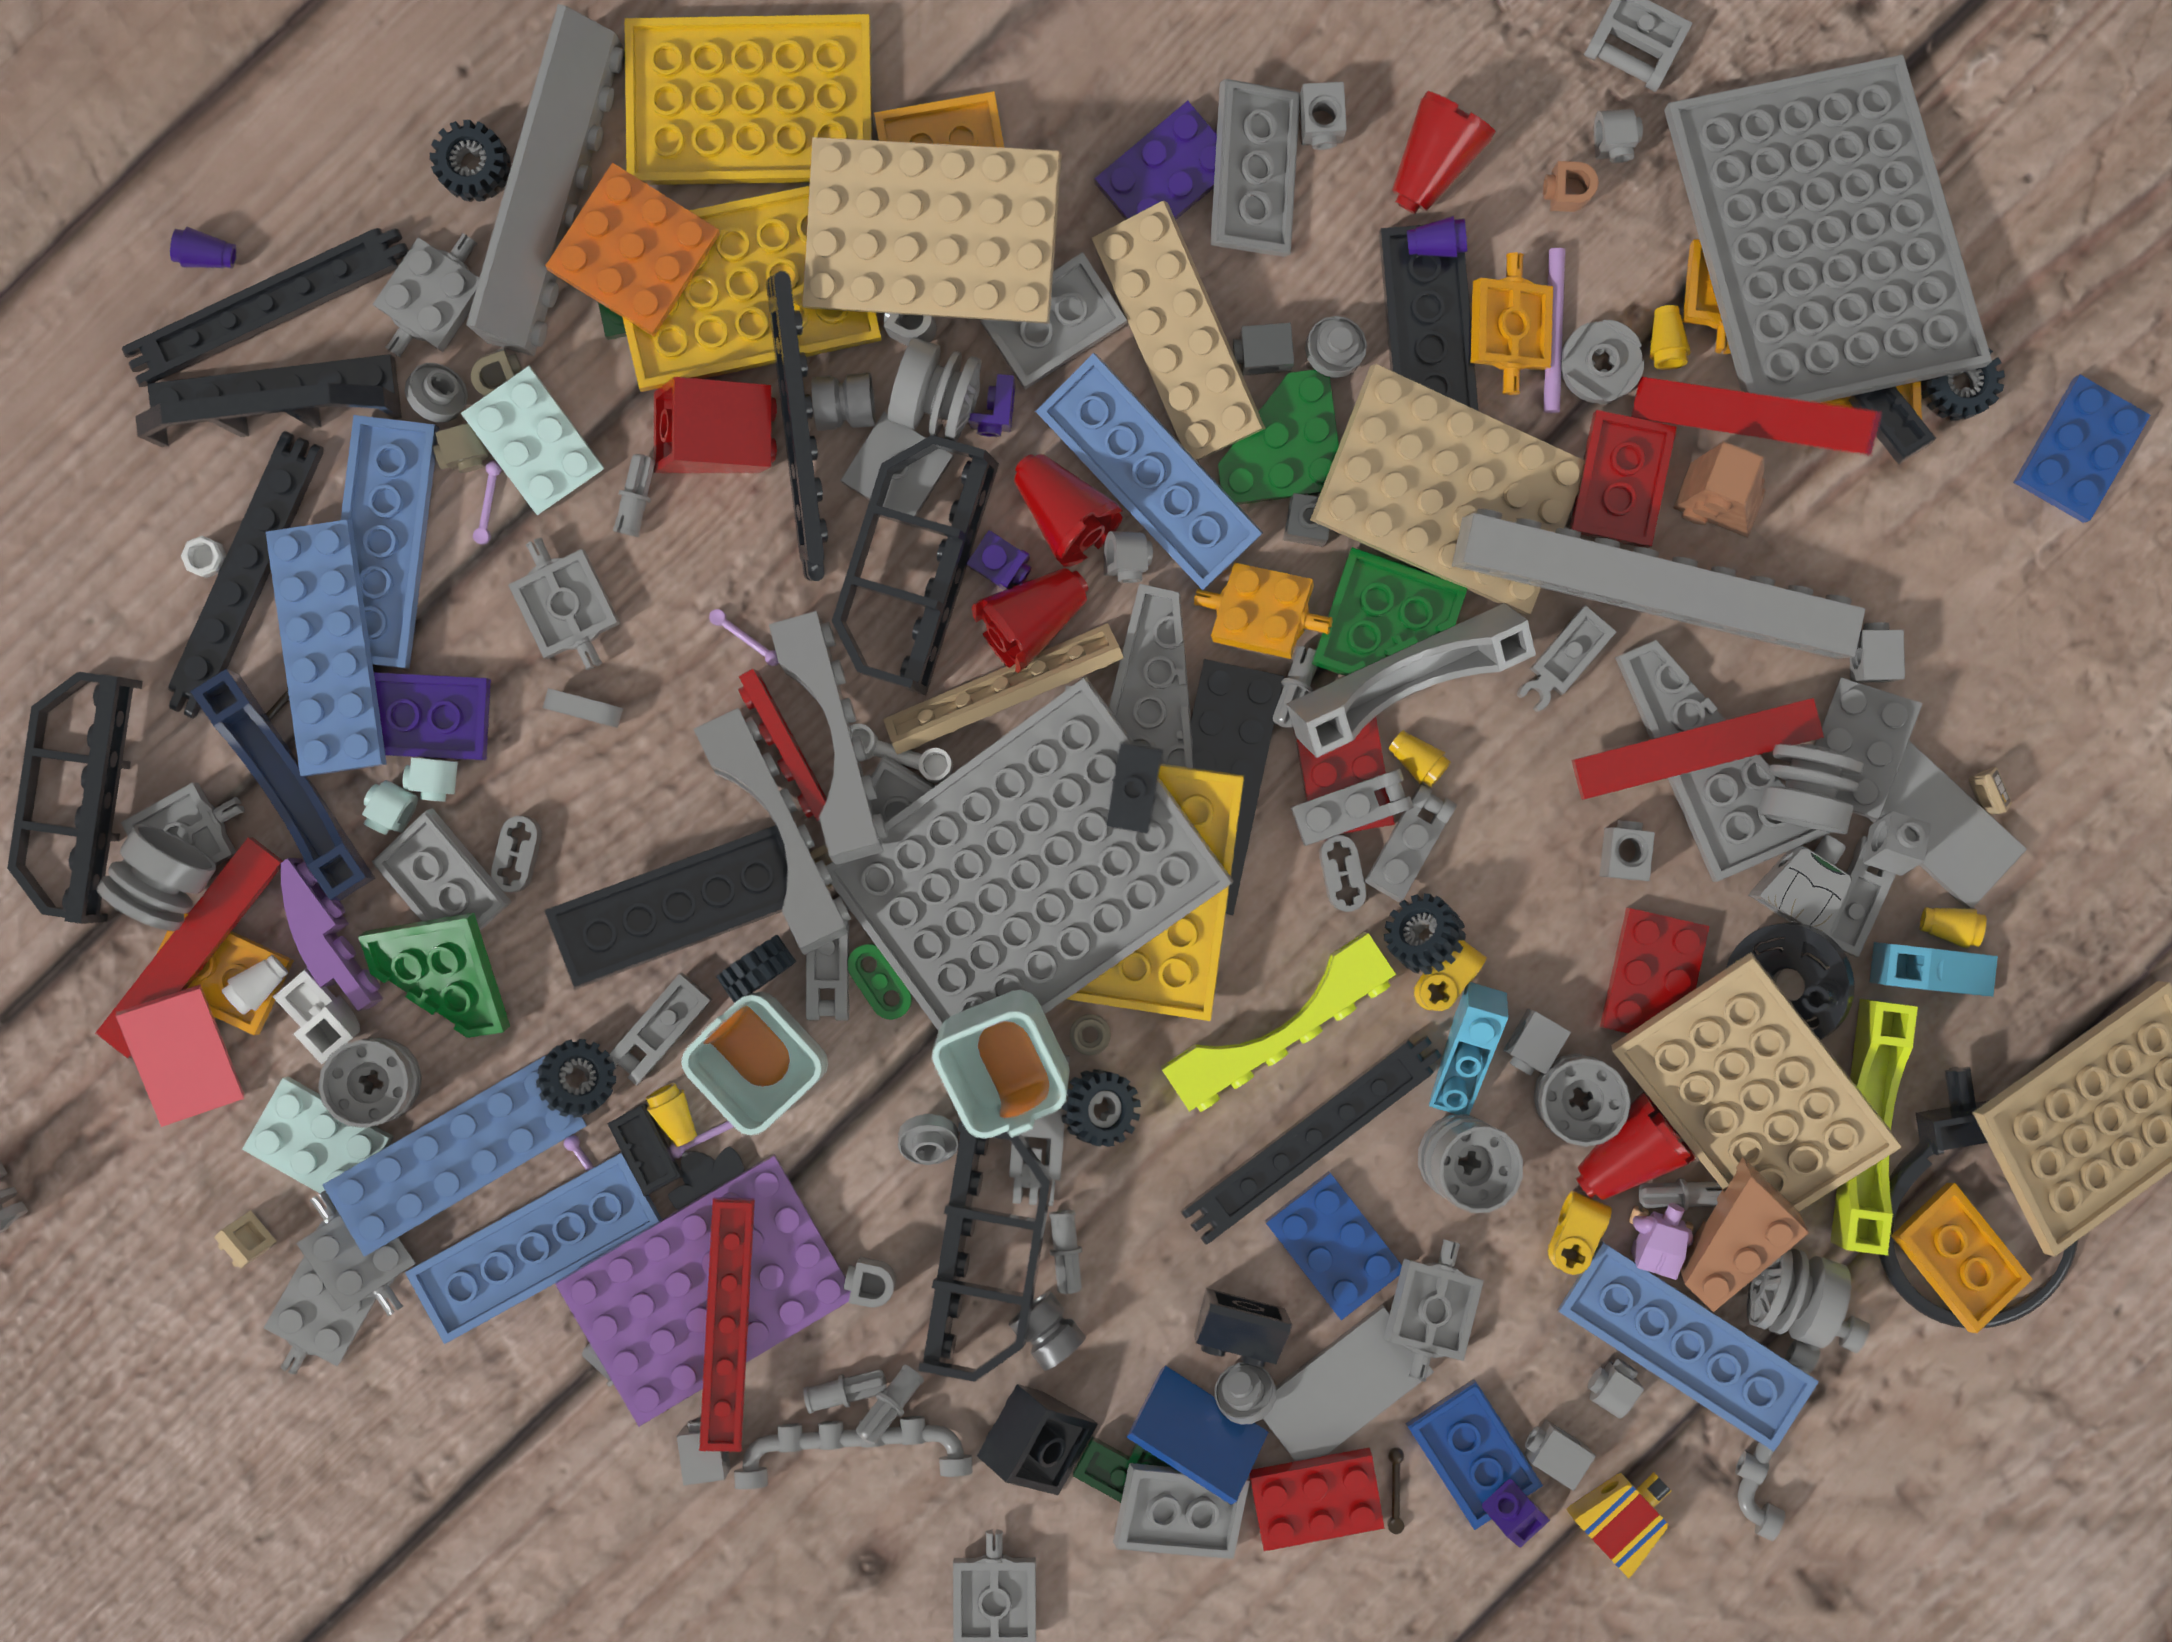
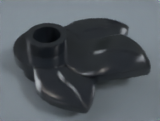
M731 1146L726 1147L715 1160L702 1152L685 1151L682 1155L680 1168L683 1174L684 1185L672 1190L668 1194V1198L677 1210L683 1208L743 1173L745 1169L741 1157Z

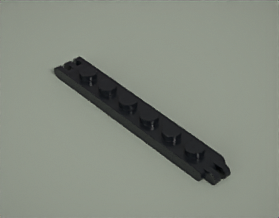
M380 228L372 229L123 346L122 351L126 358L142 353V356L128 363L132 372H140L149 368L148 371L136 376L135 379L138 386L145 387L149 383H155L396 270L398 267L396 260L405 257L409 252L405 243L389 247L403 238L400 230L391 229L383 233Z
M779 271L767 279L766 288L799 556L802 562L804 577L809 581H820L825 574L823 543L828 541V530L825 519L819 517L818 502L823 500V489L820 478L814 476L813 461L818 458V448L815 436L809 435L808 419H812L813 407L810 395L804 394L803 378L807 377L808 366L806 355L804 352H799L798 336L802 335L803 331L802 317L799 310H794L790 276L785 271Z
M283 431L279 437L169 683L168 690L174 692L169 708L180 712L186 700L189 699L184 715L192 719L198 715L201 707L190 691L228 668L271 572L266 531L291 527L323 456L324 448L313 444L307 457H304L309 447V441L301 437L296 440L290 451L294 441V434Z
M1424 1036L1415 1044H1412L1409 1039L1402 1042L1184 1207L1181 1213L1185 1219L1194 1215L1198 1210L1202 1213L1200 1217L1190 1224L1195 1232L1208 1223L1212 1226L1211 1229L1200 1237L1203 1243L1207 1245L1430 1077L1434 1073L1430 1065L1441 1058L1442 1055L1438 1049H1434L1422 1057L1420 1052L1432 1043L1428 1036Z

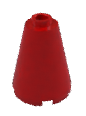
M1427 91L1424 97L1421 98L1392 188V192L1398 195L1395 203L1413 214H1416L1419 208L1427 211L1492 141V137L1496 132L1492 126L1474 113L1467 114L1458 108L1459 104L1431 91Z
M1030 454L1024 457L1016 466L1015 471L1017 473L1014 482L1056 560L1063 567H1071L1087 559L1088 557L1083 552L1091 545H1094L1099 550L1105 544L1107 534L1110 531H1116L1121 524L1123 516L1119 512H1123V510L1116 502L1045 454H1038L1036 456Z
M1062 568L982 598L973 604L972 613L976 623L983 619L987 631L982 635L994 653L1008 668L1016 664L1015 672L1019 673L1028 667L1087 602L1086 592L1089 588L1085 579L1078 571L1074 570L1071 572L1067 568Z
M1643 1092L1631 1103L1627 1121L1619 1133L1603 1144L1595 1145L1577 1166L1581 1175L1576 1180L1590 1198L1597 1195L1601 1200H1605L1684 1167L1696 1160V1156L1685 1141H1679L1681 1138L1677 1131L1647 1094Z

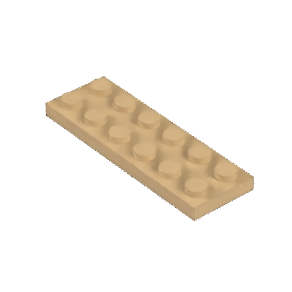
M1163 200L1092 237L1178 439L1196 461H1199L1266 429L1168 202Z

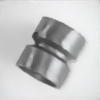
M870 372L847 374L843 383H840L836 377L831 376L812 377V403L818 431L840 428L844 420H847L852 428L875 426V402Z
M1047 1291L1033 1300L1026 1343L1031 1342L1033 1345L1030 1353L1044 1371L1061 1363L1086 1339V1336L1072 1318L1064 1319L1062 1317L1064 1307L1051 1291ZM1020 1312L1009 1322V1326L1015 1334H1017Z

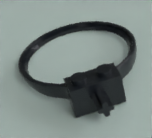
M1952 1067L1949 1070H1945L1950 1107L1915 1113L1919 1143L1902 1159L1889 1177L1893 1212L1888 1255H1878L1890 1283L1908 1304L1935 1321L1953 1327L1965 1328L1952 1311L1928 1301L1911 1285L1899 1265L1894 1248V1240L1891 1236L1893 1234L1896 1212L1903 1197L1918 1177L1932 1165L1927 1159L1934 1154L1942 1155L1944 1150L1988 1143L1973 1112L1990 1100L1975 1102L1970 1067ZM2078 1240L2064 1250L2062 1260L2056 1272L2044 1288H2038L2022 1302L2000 1311L1984 1328H1992L2016 1321L2030 1314L2048 1300L2065 1279L2073 1263Z

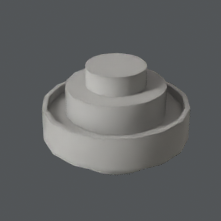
M1331 316L1323 318L1314 325L1306 339L1305 352L1309 363L1316 371L1324 376L1339 378L1348 376L1357 370L1366 355L1367 342L1363 331L1355 322L1346 317Z
M424 363L417 366L406 380L404 391L407 401L413 410L425 419L433 422H449L456 419L467 405L468 393L466 386L460 376L449 367L439 363Z
M917 1115L904 1122L898 1132L900 1153L907 1160L916 1164H940L956 1154L959 1146L957 1126L951 1120L940 1115Z
M1239 1362L1228 1367L1219 1376L1215 1385V1400L1218 1408L1230 1421L1238 1424H1253L1263 1419L1272 1410L1276 1401V1386L1269 1372L1263 1367Z

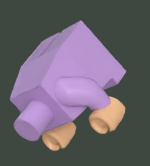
M1669 1203L1665 1214L1653 1211L1650 1216L1647 1209L1642 1208V1210H1639V1206L1633 1207L1629 1222L1634 1225L1639 1235L1634 1240L1630 1250L1637 1268L1677 1280L1686 1257L1687 1247L1693 1244L1692 1231L1694 1225L1688 1221L1685 1224L1684 1220H1681L1685 1211L1683 1207Z

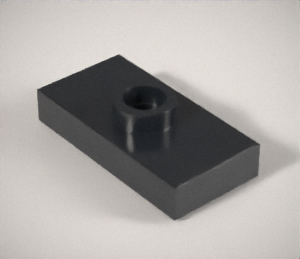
M1896 387L1853 395L1848 400L1856 409L1881 413L1876 437L1898 465L1931 445L1936 439Z
M1126 742L1120 743L1106 826L1145 834L1149 833L1163 749Z
M641 1104L607 1123L644 1196H649L683 1177L655 1119L647 1111V1104Z

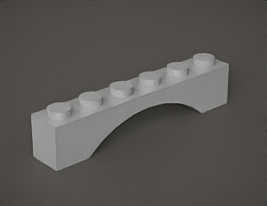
M1503 603L1287 703L1297 739L1317 758L1353 741L1362 728L1376 715L1412 693L1455 678L1501 672L1535 656L1536 653L1528 620Z
M817 611L771 623L769 628L779 664L789 677L800 683L818 701L831 729L834 746V774L828 799L819 817L829 857L835 865L884 852L881 839L888 837L881 813L874 815L870 800L876 799L877 794L871 775L864 776L860 761L867 760L861 737H853L850 723L856 722V716L850 698L843 699L839 685L845 684L846 679L840 660L833 661L829 647L836 646L830 622L822 623Z
M739 708L694 728L695 734L715 774L735 783L751 794L767 810L780 831L785 845L788 865L787 892L782 913L803 955L848 934L844 922L851 919L841 897L833 900L826 887L833 883L823 860L814 863L808 849L814 847L815 844L805 824L797 827L790 814L796 811L797 808L788 789L785 788L779 791L773 779L774 776L780 773L771 754L767 752L761 755L755 741L762 739V736L752 716L744 719Z

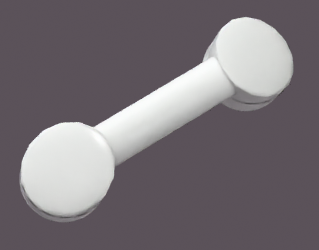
M853 724L850 726L853 737H861L867 759L873 756L882 758L886 755L901 765L920 770L921 774L932 783H940L952 773V759L946 751L940 748L928 749L923 754L908 750L897 755L893 745L879 741L878 737L868 726L864 724Z

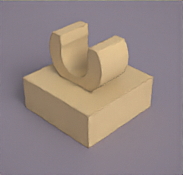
M251 1210L223 1228L214 1237L219 1243V1249L221 1251L224 1249L233 1259L232 1264L235 1267L239 1266L240 1269L269 1250L277 1242Z

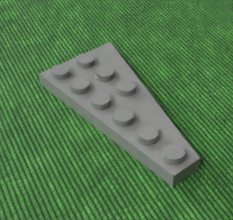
M1139 584L1122 655L1124 659L1120 660L1109 709L1134 744L1163 749L1161 764L1195 768L1193 765L1194 754L1181 595L1179 592Z
M1657 640L1615 657L1650 739L1725 721L1713 702L1708 697L1705 698L1689 680L1687 673ZM1760 755L1668 778L1713 882L1723 880L1830 833L1776 821L1758 814L1765 787H1785L1776 776L1769 772L1770 766Z

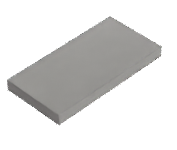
M1224 79L1220 82L1210 245L1281 257L1291 254L1300 92L1231 79Z
M1910 741L1908 742L1880 819L1894 811L1931 823L1925 862L1919 866L1966 909H1973L2027 849ZM1868 818V819H1870L1873 823L1877 822V820Z
M1380 1305L1276 1386V1401L1272 1410L1263 1419L1295 1461L1326 1456L1422 1382L1421 1380L1408 1377L1415 1352H1412L1406 1346L1383 1339L1390 1315L1383 1305ZM1430 1366L1426 1378L1434 1373Z

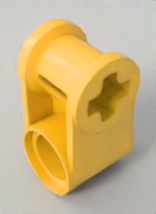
M1458 941L1463 946L1461 953L1453 951L1451 955L1456 960L1452 964L1445 960L1442 962L1444 970L1438 972L1432 966V974L1425 975L1423 973L1414 986L1415 1001L1426 1010L1443 1011L1449 1009L1464 988L1478 974L1487 957L1466 941ZM1440 984L1439 993L1443 995L1442 999L1430 1001L1432 993L1427 989L1428 986Z
M1571 1191L1567 1195L1559 1214L1557 1226L1548 1244V1258L1555 1267L1571 1275L1581 1274L1588 1269L1598 1243L1609 1224L1612 1213L1611 1206L1575 1191ZM1572 1248L1576 1251V1259H1566L1562 1256L1563 1249Z

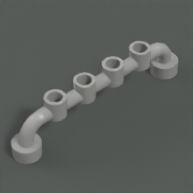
M1851 1316L1846 1322L1843 1321L1836 1335L1840 1337L1839 1346L1858 1353L1866 1342L1870 1324L1854 1316ZM1795 1339L1787 1351L1786 1360L1809 1374L1814 1370L1818 1362L1820 1347ZM1759 1442L1753 1455L1744 1451L1737 1462L1735 1474L1743 1477L1737 1496L1739 1507L1745 1517L1756 1524L1755 1533L1770 1541H1774L1783 1526L1785 1511L1770 1503H1766L1761 1509L1755 1503V1492L1766 1478L1769 1470V1461L1774 1453Z
M924 1416L900 1418L901 1427L887 1428L874 1444L864 1441L857 1434L856 1430H843V1421L818 1423L819 1432L803 1433L802 1424L800 1423L783 1424L777 1426L778 1434L760 1437L749 1445L744 1454L742 1468L734 1471L735 1489H757L768 1486L767 1468L759 1467L760 1458L767 1452H797L807 1449L834 1450L856 1446L879 1447L888 1444L916 1445L926 1442H939L944 1445L947 1451V1456L939 1458L940 1476L944 1477L972 1474V1455L964 1454L961 1441L953 1431L945 1426L925 1425Z

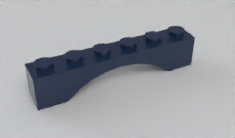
M225 669L190 691L212 725L242 760L275 807L299 848L307 867L329 900L341 901L374 880V875L308 776H300L298 761L240 674Z

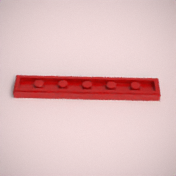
M1641 377L1631 417L1872 456L1881 413Z
M1810 698L1571 761L1581 799L1585 800L1774 751L1775 745H1797L1824 738L1815 700Z
M248 837L185 917V921L180 929L174 931L95 1034L127 1059L132 1058L117 1021L116 1013L187 989L281 869L283 860L255 838Z
M713 1197L699 1451L741 1452L755 1204V1199Z

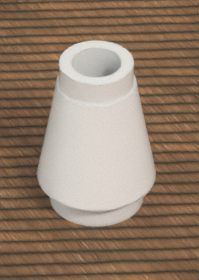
M271 955L266 960L264 959L228 979L229 984L222 989V992L229 1002L245 1015L251 1009L256 1011L283 980L282 978L288 974V971L276 957Z

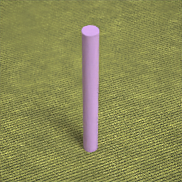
M1564 248L1549 249L1548 286H1553L1551 368L1545 370L1543 412L1545 413L1560 412L1565 276Z

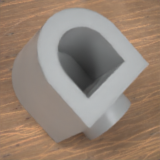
M1633 109L1607 110L1596 113L1594 121L1596 159H1609L1612 163H1623L1634 158V148L1642 139L1643 124L1641 117H1636Z
M885 313L884 328L889 337L906 346L914 337L931 342L936 335L937 324L933 316Z
M1110 531L1107 534L1104 546V576H1118V582L1121 583L1142 582V573L1148 570L1153 557L1152 543L1147 541L1144 533Z
M860 1257L856 1266L849 1265L846 1274L844 1290L851 1291L849 1303L873 1308L884 1305L893 1294L896 1286V1275L892 1267L887 1263Z
M1619 1358L1614 1363L1609 1361L1604 1369L1598 1368L1589 1380L1590 1400L1617 1418H1623L1631 1410L1644 1390L1641 1383L1635 1378L1638 1371Z

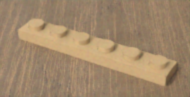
M1107 623L1041 651L1028 667L1019 673L1015 672L1016 664L1010 668L1007 666L888 716L883 721L893 748L898 755L945 734L955 732L959 728L985 717L992 716L1020 702L1030 700L1039 694L1067 684L1088 673L1105 668L1114 662L1124 659Z

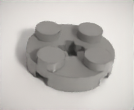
M1603 320L1602 322H1592L1580 326L1563 346L1561 378L1572 393L1587 402L1606 405L1624 397L1637 385L1643 374L1644 360L1642 361L1639 338L1629 327L1614 320ZM1603 352L1608 353L1610 356L1608 363L1612 366L1611 370L1602 369L1598 371L1595 369V362L1592 360L1593 354L1600 356Z

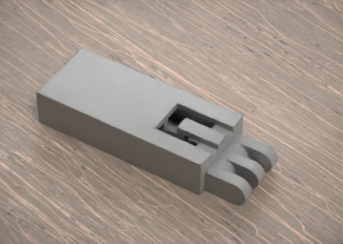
M1064 1055L1069 1065L1070 1055ZM1062 1109L1036 1119L1033 1129L1021 1133L1027 1143H1029V1137L1047 1138L1046 1161L1043 1166L1053 1179L1049 1206H1053L1055 1180L1060 1181L1065 1125L1062 1122L1061 1116L1065 1115L1066 1112ZM1011 1144L1009 1177H1014L1013 1203L1021 1204L1023 1198L1022 1188H1030L1029 1205H1037L1038 1189L1041 1188V1184L1017 1149ZM1032 1147L1033 1152L1041 1162L1042 1148Z

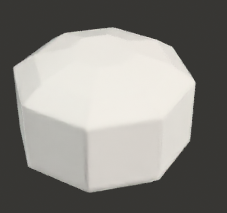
M204 536L187 541L181 554L186 570L204 578L219 574L227 556L221 543Z

